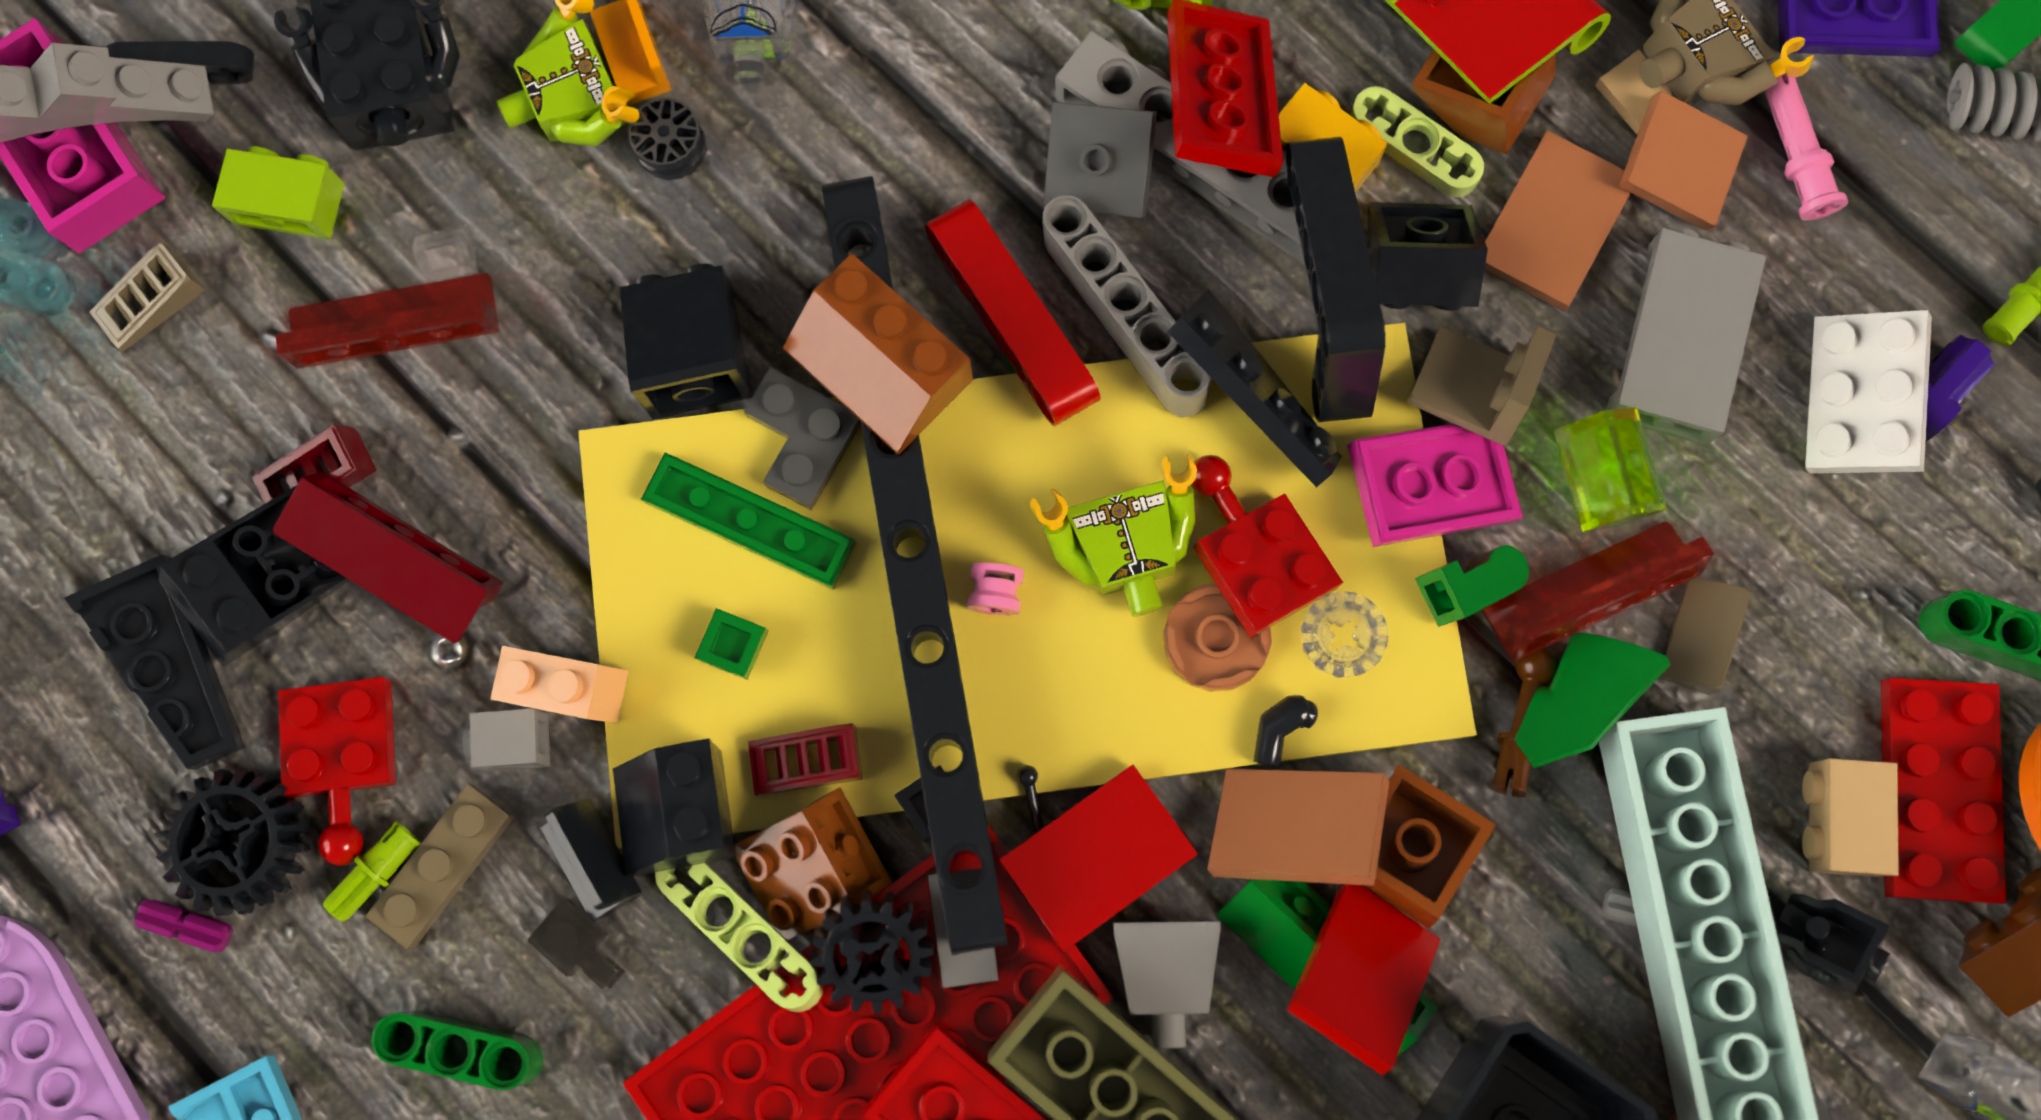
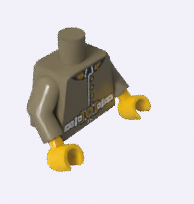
M1659 0L1650 21L1653 34L1643 44V52L1648 58L1641 62L1639 72L1640 77L1648 87L1658 88L1667 83L1675 97L1685 103L1703 99L1708 103L1734 106L1740 105L1778 83L1777 78L1783 74L1789 77L1804 75L1811 67L1814 55L1807 57L1801 62L1791 61L1787 56L1797 52L1805 44V38L1795 37L1785 42L1781 50L1780 59L1768 64L1775 56L1734 0Z

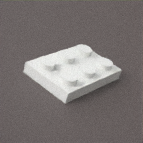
M1928 310L1814 317L1805 469L1809 473L1924 472L1932 317Z

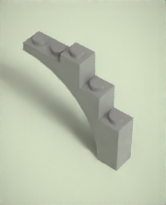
M53 42L31 68L0 65V143L36 133L76 126L159 120L206 122L214 115L206 67L201 65L109 57L108 48Z

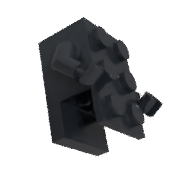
M310 0L312 15L303 6L296 7L297 15L301 21L298 30L292 29L289 26L283 10L275 13L274 24L277 30L282 35L292 37L295 44L291 47L303 81L322 109L326 111L328 121L356 151L379 146H398L410 140L455 132L448 89L452 86L460 53L449 17L446 14H442L440 9L445 0ZM312 25L314 26L315 40L310 39L308 35Z

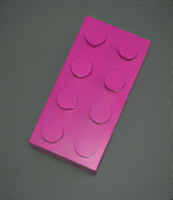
M34 18L0 39V65L31 68L52 42H63L39 20ZM117 122L76 126L36 133L0 143L1 160L47 232L79 254L166 198Z

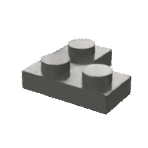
M770 367L744 410L748 418L787 438L763 483L768 488L812 511L860 428L861 421L843 405Z

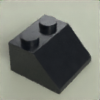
M1369 202L1368 252L1380 304L1392 309H1404L1410 305H1431L1446 311H1454L1462 307L1479 306L1488 248L1472 205Z
M709 738L654 748L613 768L625 875L627 877L736 857L722 751Z

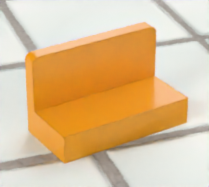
M618 0L590 11L615 85L633 91L635 94L634 98L627 101V106L672 90L640 0Z

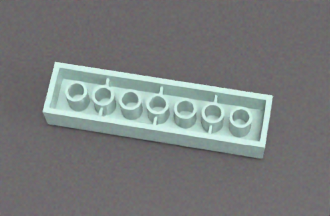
M1726 707L1618 721L1599 741L1677 1119L1819 1120Z

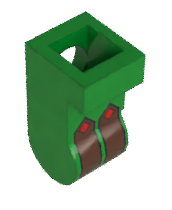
M1504 545L1474 556L1468 561L1464 571H1462L1456 560L1415 578L1437 626L1440 627L1466 618L1520 590L1526 585L1529 578V566L1521 551L1513 546Z

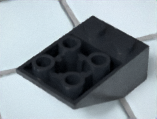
M296 486L160 565L159 582L223 667L272 637L349 581L346 577L274 534L273 527Z

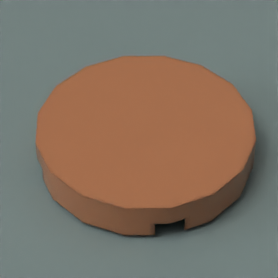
M1216 584L1201 585L1185 593L1171 609L1163 631L1165 655L1174 672L1189 685L1209 692L1231 691L1251 681L1265 664L1272 644L1270 628L1252 638L1249 637Z

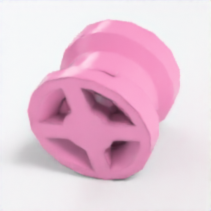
M998 563L971 564L970 576L975 584L974 592L967 597V609L993 615H1018L1021 603L1016 597L1017 587L1023 583L1024 570L1019 567Z

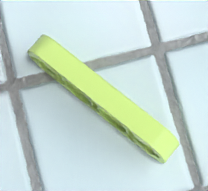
M707 863L693 865L688 872L689 876L698 885L705 888L697 896L684 885L676 884L678 879L673 873L675 869L655 872L656 884L661 892L775 1003L794 1012L809 1010L817 1004L822 996L824 985L819 986L816 982L818 969L812 966L811 962ZM728 897L733 904V914L730 920L718 927L711 926L707 921L706 915L708 906L716 898ZM766 933L771 941L769 955L761 962L749 963L744 955L746 941L753 934ZM787 952L789 954V957L783 959L785 953ZM780 964L798 977L806 972L807 975L802 983L807 990L801 997L794 993L787 997L785 996L790 987L785 980L773 972ZM770 973L768 980H766L764 976Z

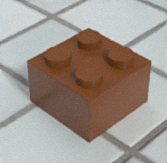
M1398 764L1389 778L1375 885L1363 886L1430 929L1440 919L1496 824Z

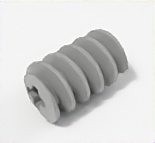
M1961 63L1951 80L1948 91L1947 111L1949 113V128L1959 130L1967 117H1969L1970 132L1980 133L1988 120H1990L1989 129L1991 135L2000 137L2006 131L2009 123H2011L2010 134L2012 138L2021 140L2031 127L2032 141L2041 143V74L2033 77L2028 72L2019 71L2012 74L2007 69L1998 68L1991 71L1987 66L1977 65L1970 68L1967 63Z

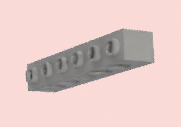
M1090 31L1055 77V99L1064 103L1145 111L1161 110L1168 113L1171 119L1165 122H1156L1152 164L1305 265L1294 208L1283 207L1273 198V196L1280 193L1290 194L1286 171V152L1282 150L1283 165L1276 178L1256 174L1252 178L1242 179L1235 176L1230 168L1176 158L1170 78L1154 65L1144 66L1132 58L1128 50L1117 40L1111 37L1103 39L1093 31ZM1112 83H1121L1126 85L1129 90L1123 94H1113L1106 90V87Z

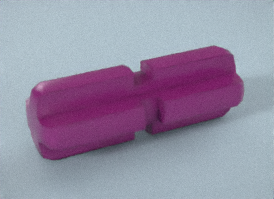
M155 899L144 900L139 905L138 912L134 918V923L138 928L171 939L174 937L180 942L210 952H223L228 946L229 939L233 933V928L228 923L198 913L192 914L186 909Z

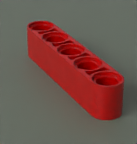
M967 199L924 223L928 239L937 255L1002 353L1005 354L1011 363L1012 368L1048 422L1055 427L1100 401V392L1090 372L977 205L971 199Z

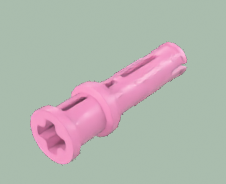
M1783 74L1777 78L1778 83L1764 92L1789 160L1784 171L1786 179L1794 182L1802 204L1798 213L1802 220H1815L1841 210L1849 201L1847 195L1838 190L1830 168L1834 164L1832 154L1828 153L1826 149L1820 148L1796 78Z

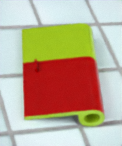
M1385 0L1488 104L1500 97L1563 47L1574 55L1587 49L1602 35L1611 19L1610 13L1596 0Z

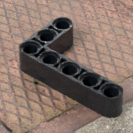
M1341 136L1287 142L1286 171L1319 331L1312 376V403L1317 423L1372 417L1385 353V324L1345 145Z

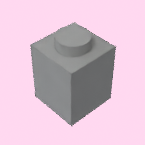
M535 708L469 713L470 727H466L463 732V751L466 759L471 760V768L491 772L550 767L548 713Z

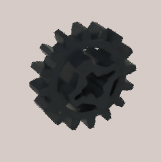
M870 889L864 890L862 903L855 904L848 895H845L841 898V913L827 908L824 911L822 920L824 927H815L812 944L817 947L812 949L810 962L812 966L821 967L818 970L816 982L819 986L830 983L834 984L831 996L834 1002L839 1001L845 995L852 997V1011L857 1012L862 1006L863 1001H869L874 1012L881 1013L883 1000L890 999L897 1008H900L904 1003V990L918 995L921 992V977H927L931 974L932 959L929 956L933 955L934 940L931 937L925 936L927 934L928 921L926 917L911 920L914 904L910 901L903 904L900 908L893 906V892L888 891L883 897L882 902H875ZM902 937L906 940L910 950L908 960L904 958V950L899 947ZM836 943L840 945L839 952L846 957V963L843 966L836 955Z

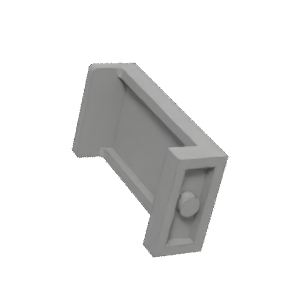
M1662 228L1648 245L1646 255L1651 257L1619 387L1609 398L1604 418L1707 446L1725 431L1766 255L1751 252L1750 248L1742 243L1732 241L1717 243L1699 238V235L1690 229Z

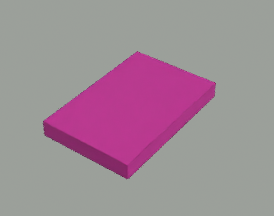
M1456 424L1357 439L1347 445L1373 547L1507 524L1523 518L1504 446Z

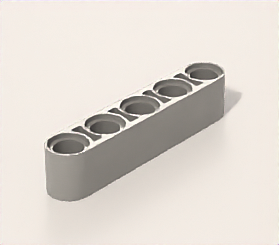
M1070 195L1052 199L1043 211L1044 246L1049 255L1162 405L1171 414L1178 417H1191L1198 414L1205 408L1208 401L1211 377L1167 332L1176 321L1085 203L1079 198ZM1061 225H1072L1077 228L1071 232L1056 230ZM1092 262H1099L1104 264L1106 268L1101 271H1090L1085 266ZM1120 301H1130L1136 307L1129 311H1122L1113 305ZM1150 340H1159L1164 342L1167 347L1160 351H1152L1143 346V344ZM1188 379L1196 383L1198 388L1192 391H1181L1173 384L1178 380Z

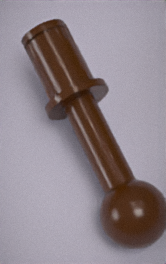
M1544 645L1528 646L1519 653L1516 659V673L1522 680L1511 732H1501L1498 734L1497 742L1501 745L1494 779L1490 786L1492 790L1500 794H1507L1511 778L1510 788L1513 789L1511 795L1513 797H1525L1527 794L1526 787L1532 765L1514 740L1533 695L1540 687L1547 686L1552 682L1559 665L1557 655Z

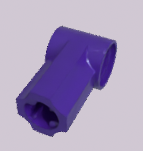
M1960 334L1949 342L1929 364L1925 442L1938 434L1956 417L1962 409L1959 403L1996 365L1991 358L1992 351L1978 339H1970Z

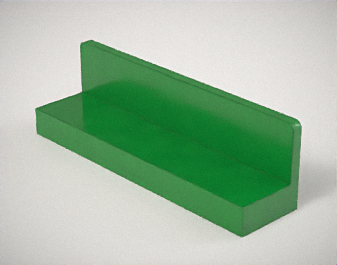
M1250 879L1218 912V917L1295 990L1331 906L1305 882ZM1422 992L1398 1055L1420 1038L1438 1009Z

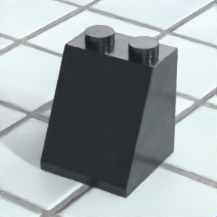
M707 263L696 264L686 268L683 274L665 278L656 274L645 275L635 279L632 285L619 287L630 392L652 419L753 397L731 282L722 265L714 267V265Z

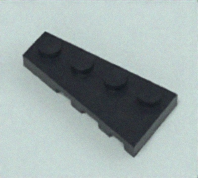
M1208 289L1167 332L1317 488L1333 474L1342 457L1338 452L1335 440L1326 430L1318 427Z
M161 554L64 597V599L75 613L81 615L91 629L89 634L99 648L109 654L121 671L119 676L130 691L136 692L149 710L147 715L185 768L197 770L245 748L205 642L159 582L160 565L172 558Z

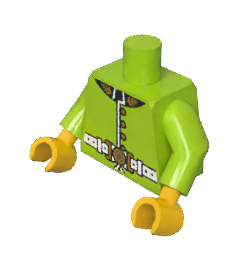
M555 0L556 5L544 25L527 46L523 55L518 57L513 63L524 89L497 100V103L510 129L537 118L550 141L596 147L621 125L635 123L639 119L638 109L626 105L627 101L634 98L635 94L633 91L614 86L584 20H578L576 13H589L594 7V0Z
M1188 453L1186 454L1188 467L1180 474L1170 472L1171 467L1168 455L1162 459L1161 468L1166 481L1170 485L1167 490L1164 480L1068 507L1061 494L1057 490L1051 489L1056 503L1054 508L1048 512H1041L1039 503L1034 497L1030 501L1031 510L1040 522L1045 524L1044 532L1057 563L1083 585L1097 586L1101 595L1124 590L1132 617L1146 615L1163 608L1155 580L1173 575L1176 567L1175 563L1179 562L1187 554L1195 525L1194 491L1191 484L1197 476L1196 465L1192 456Z

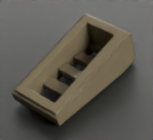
M161 242L144 255L89 312L115 347L123 353L206 290L178 253ZM168 274L172 280L165 286L160 279ZM150 286L157 293V296L152 301L144 292ZM134 298L143 307V310L138 315L128 304ZM118 310L121 311L129 322L123 330L111 316Z

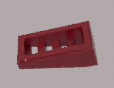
M333 424L254 475L252 478L264 503L284 493L278 479L285 477L291 489L301 479L298 469L303 468L306 476L323 472L317 460L321 457L330 473L328 475L347 487L357 484L376 472V467L357 430L353 427Z
M853 723L748 741L755 796L863 780L857 729ZM838 740L842 768L832 770L828 742ZM817 743L821 772L811 774L807 745ZM796 747L800 776L790 778L786 748ZM765 751H776L779 780H768Z

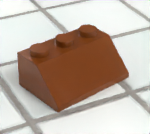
M852 253L813 290L783 346L784 351L898 455L973 381L970 358Z

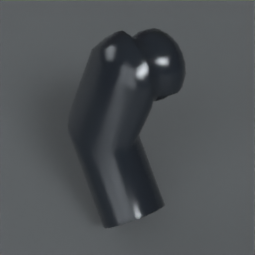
M1290 695L1266 710L1259 720L1253 762L1269 766H1280L1285 736L1298 728H1311L1316 723L1318 709L1315 703L1305 699L1302 695Z

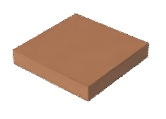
M1661 90L1651 97L1619 187L1705 231L1709 230L1717 224L1748 135Z

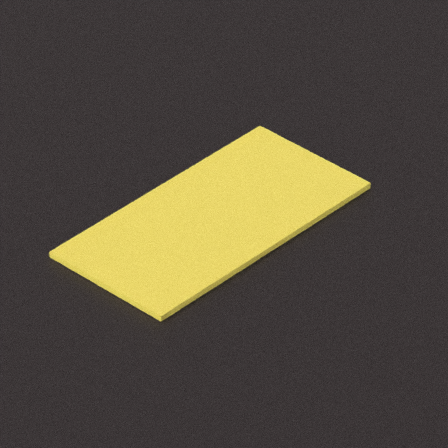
M1405 323L1385 325V353L1373 415L1368 418L1317 423L1312 403V376L1318 334L1252 342L1318 427L1323 428L1332 436L1337 444L1338 452L1342 455L1333 474L1317 488L1212 378L1205 408L1194 416L1178 417L1171 414L1162 405L1128 359L1084 364L1098 387L1101 399L1055 427L1048 422L1015 373L973 379L919 434L983 801L1026 796L1025 787L1017 779L1018 770L1025 765L1033 766L1038 772V780L1035 783L1037 794L1103 786L1133 764L1144 780L1263 765L1253 762L1260 717L1266 710L1290 695H1302L1305 699L1313 701L1318 709V718L1311 728H1298L1285 736L1281 762L1462 739L1477 735L1457 621L1438 627L1415 578L1447 564L1442 535L1373 547L1347 447L1349 443L1357 439L1424 429L1420 409L1408 402L1416 382ZM1181 379L1173 384L1181 391H1192L1198 388L1196 383L1188 379ZM835 397L829 398V399H831V400H833V401H835V402H837V403L843 405V404H842L840 401H838ZM745 409L579 430L599 665L629 670L618 723L605 722L615 843L618 849H622L613 768L654 748L707 738L722 751L733 834L761 831L795 814L841 787L857 818L904 812L894 795L920 779L921 776L862 426H860L812 511L768 488L763 483L787 438L748 418L744 413ZM882 443L880 447L881 452L891 455L897 454L886 443ZM664 452L855 539V547L834 589L832 590L644 503L641 497ZM1187 453L1192 456L1194 462L1205 455H1216L1224 459L1230 466L1232 473L1230 487L1247 514L1283 494L1287 495L1342 579L1343 584L1337 590L1270 627L1272 644L1263 667L1251 681L1231 691L1209 692L1189 685L1174 672L1165 655L1163 631L1171 609L1185 593L1201 585L1215 584L1193 549L1198 540L1228 524L1213 499L1201 496L1193 489L1195 525L1187 554L1183 559L1175 563L1176 567L1173 575L1155 580L1163 608L1137 617H1132L1124 590L1101 595L1097 586L1083 585L1057 563L1044 532L1045 524L1040 522L1030 508L1031 499L1034 497L1037 500L1041 512H1048L1054 508L1056 503L1051 489H1055L1061 494L1068 507L1164 480L1167 490L1170 485L1166 481L1161 468V462L1165 456L1168 455L1170 460V472L1180 474L1188 467ZM909 537L899 544L897 553L903 557L917 556L923 551L925 542L917 537ZM998 563L1019 567L1024 570L1023 583L1017 587L1016 597L1021 603L1018 615H993L967 609V597L974 592L975 584L970 576L971 564ZM716 608L765 627L768 630L748 680L694 658ZM926 640L917 646L914 657L922 663H932L941 657L943 645L935 640ZM853 723L856 726L863 780L759 796L754 795L748 741ZM838 740L829 741L832 770L841 769ZM817 743L809 744L807 746L811 774L819 773L821 770ZM954 746L941 747L935 752L932 765L934 768L941 765L945 772L955 770L962 761V752ZM796 747L786 748L790 778L800 776ZM765 751L768 780H779L776 751Z

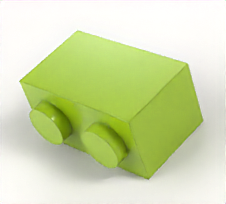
M257 146L249 147L248 152L227 148L212 207L234 225L331 240L345 183L329 168L327 161L316 156L299 154L297 159L280 157L274 151Z

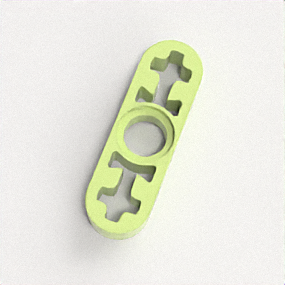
M1369 87L1361 91L1356 97L1350 116L1356 120H1365L1377 128L1382 139L1388 143L1384 151L1385 154L1447 196L1463 197L1475 189L1484 172V162L1477 150L1386 88ZM1378 105L1384 109L1382 117L1378 116L1372 122L1365 117L1367 110H1372ZM1397 118H1400L1403 121L1399 124L1394 137L1389 136L1390 127H1394ZM1409 131H1420L1428 137L1430 149L1424 153L1410 152L1404 146L1402 136ZM1439 147L1445 149L1442 158H1439L1436 166L1431 165L1430 162L1434 159ZM1461 162L1468 168L1465 175H1461L1456 180L1449 173L1452 167L1457 166Z

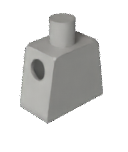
M1220 921L1112 923V932L1128 1013L1134 1015L1151 1014L1152 1044L1156 1048L1186 1047L1185 1014L1209 1013L1220 936Z

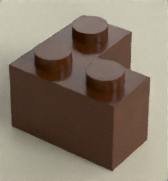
M2041 867L2030 872L2019 883V896L2016 904L2010 911V915L1996 923H1993L1990 919L1985 920L1973 927L1964 937L1966 945L1958 965L1959 968L2008 1018L2041 1000Z

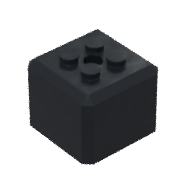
M1501 1015L1479 1020L1416 1118V1120H1501L1508 1112L1519 1111L1526 1120H1658L1655 1108L1532 1023Z

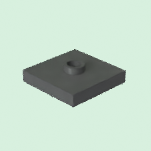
M1052 102L1043 207H1046L1056 197L1070 195L1079 198L1094 213L1138 218L1146 217L1157 112Z

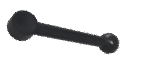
M1025 765L1018 770L1017 779L1025 787L1034 834L1044 828L1035 783L1038 780V772L1033 766Z

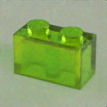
M1637 407L1603 410L1553 430L1559 449V459L1565 469L1573 497V508L1579 518L1582 532L1619 527L1667 510Z

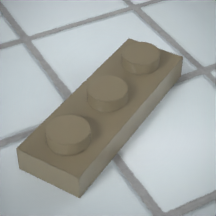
M467 784L365 917L406 949H415L515 816L476 786Z

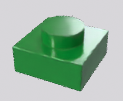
M716 608L694 658L748 680L768 630L765 627Z

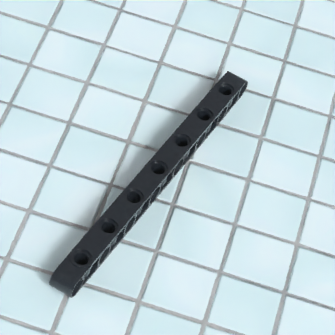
M873 175L822 184L835 269L849 256L848 252L854 246L859 244L872 247L866 255L857 258L893 289ZM861 421L951 953L953 956L1007 946L1006 926L920 437L918 435L899 455L885 454L880 451L883 441ZM909 537H917L925 542L923 551L917 556L903 557L897 553L899 544ZM926 640H935L943 645L941 657L932 663H922L914 657L917 646ZM944 746H954L962 752L960 765L950 772H941L932 765L935 752ZM963 854H972L978 857L982 863V871L979 877L968 884H961L955 881L951 875V866L954 860Z

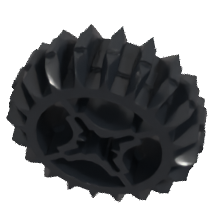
M239 768L235 774L230 770L220 769L214 772L213 781L206 777L194 779L195 793L183 790L176 794L182 806L181 810L168 809L163 812L165 817L173 822L171 830H161L156 834L160 840L169 841V849L159 853L156 858L160 862H172V867L162 878L168 883L180 882L175 896L183 900L194 898L193 907L198 911H209L213 907V912L217 916H229L234 909L239 915H247L254 912L255 903L260 907H269L275 903L273 890L278 893H287L292 889L290 881L285 875L287 873L301 874L305 870L301 863L294 861L297 853H307L312 849L309 844L298 842V834L305 833L312 826L307 821H295L294 819L305 806L300 801H288V798L283 796L287 791V787L284 784L274 786L275 778L273 775L261 772L255 777L252 769ZM245 797L252 801L263 814L257 818L246 817L243 819L239 812L232 811L228 802ZM204 827H205V828H206L205 837H204V839H203L202 842H201L202 832H203ZM240 832L238 834L239 843H233L237 846L236 850L227 851L231 849L230 841H235L232 838L233 833ZM269 839L267 854L263 858V847ZM225 864L230 873H237L241 883L230 887L226 886L212 877L207 868L212 865L222 866Z

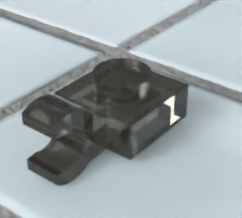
M562 898L526 940L565 976H573L581 967L583 972L602 989L605 986L611 989L626 972L598 947L608 933L595 921L591 922L588 915L568 898Z

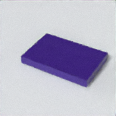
M1778 0L1779 53H1781L1785 42L1795 37L1805 38V44L1800 50L1793 53L1933 57L1940 50L1938 0Z

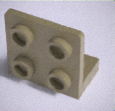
M1537 326L1527 344L1525 345L1517 341L1509 356L1441 327L1434 338L1408 402L1419 409L1506 446L1530 407L1557 334Z

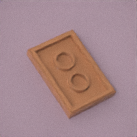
M1547 130L1485 240L1488 248L1485 271L1565 312L1574 299L1631 194L1619 187L1624 169Z
M1226 769L1207 870L1213 877L1374 886L1389 788L1388 778L1385 773Z

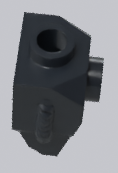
M1792 893L1775 925L1781 953L1788 956V959L1791 960V963L1795 965V968L1800 973H1804L1806 976L1834 991L1856 993L1865 978L1876 983L1890 956L1889 952L1881 949L1890 925L1837 899L1818 900L1803 894Z

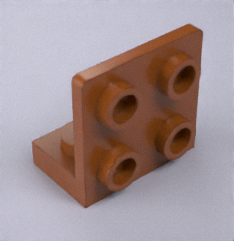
M841 787L825 794L795 814L734 844L735 858L770 923L787 940L822 925L824 911L827 908L841 913L840 904L843 896L848 895L855 904L862 903L864 890L870 889L874 897L892 884Z

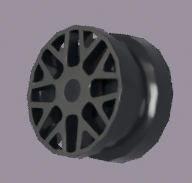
M672 98L653 99L642 105L638 111L639 117L641 116L643 121L630 123L628 131L629 142L643 168L654 177L664 180L682 179L692 174L703 162L707 150L706 137L693 110L682 101ZM634 128H638L637 133L633 132Z

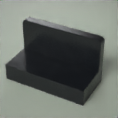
M591 798L555 807L545 814L548 823L540 829L591 922L605 918L642 892L634 876L627 877L625 875L624 858Z

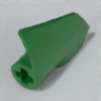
M1578 632L1572 634L1550 687L1542 686L1536 690L1514 741L1533 768L1593 749L1639 697L1670 667L1671 662L1666 655L1625 641L1589 633Z

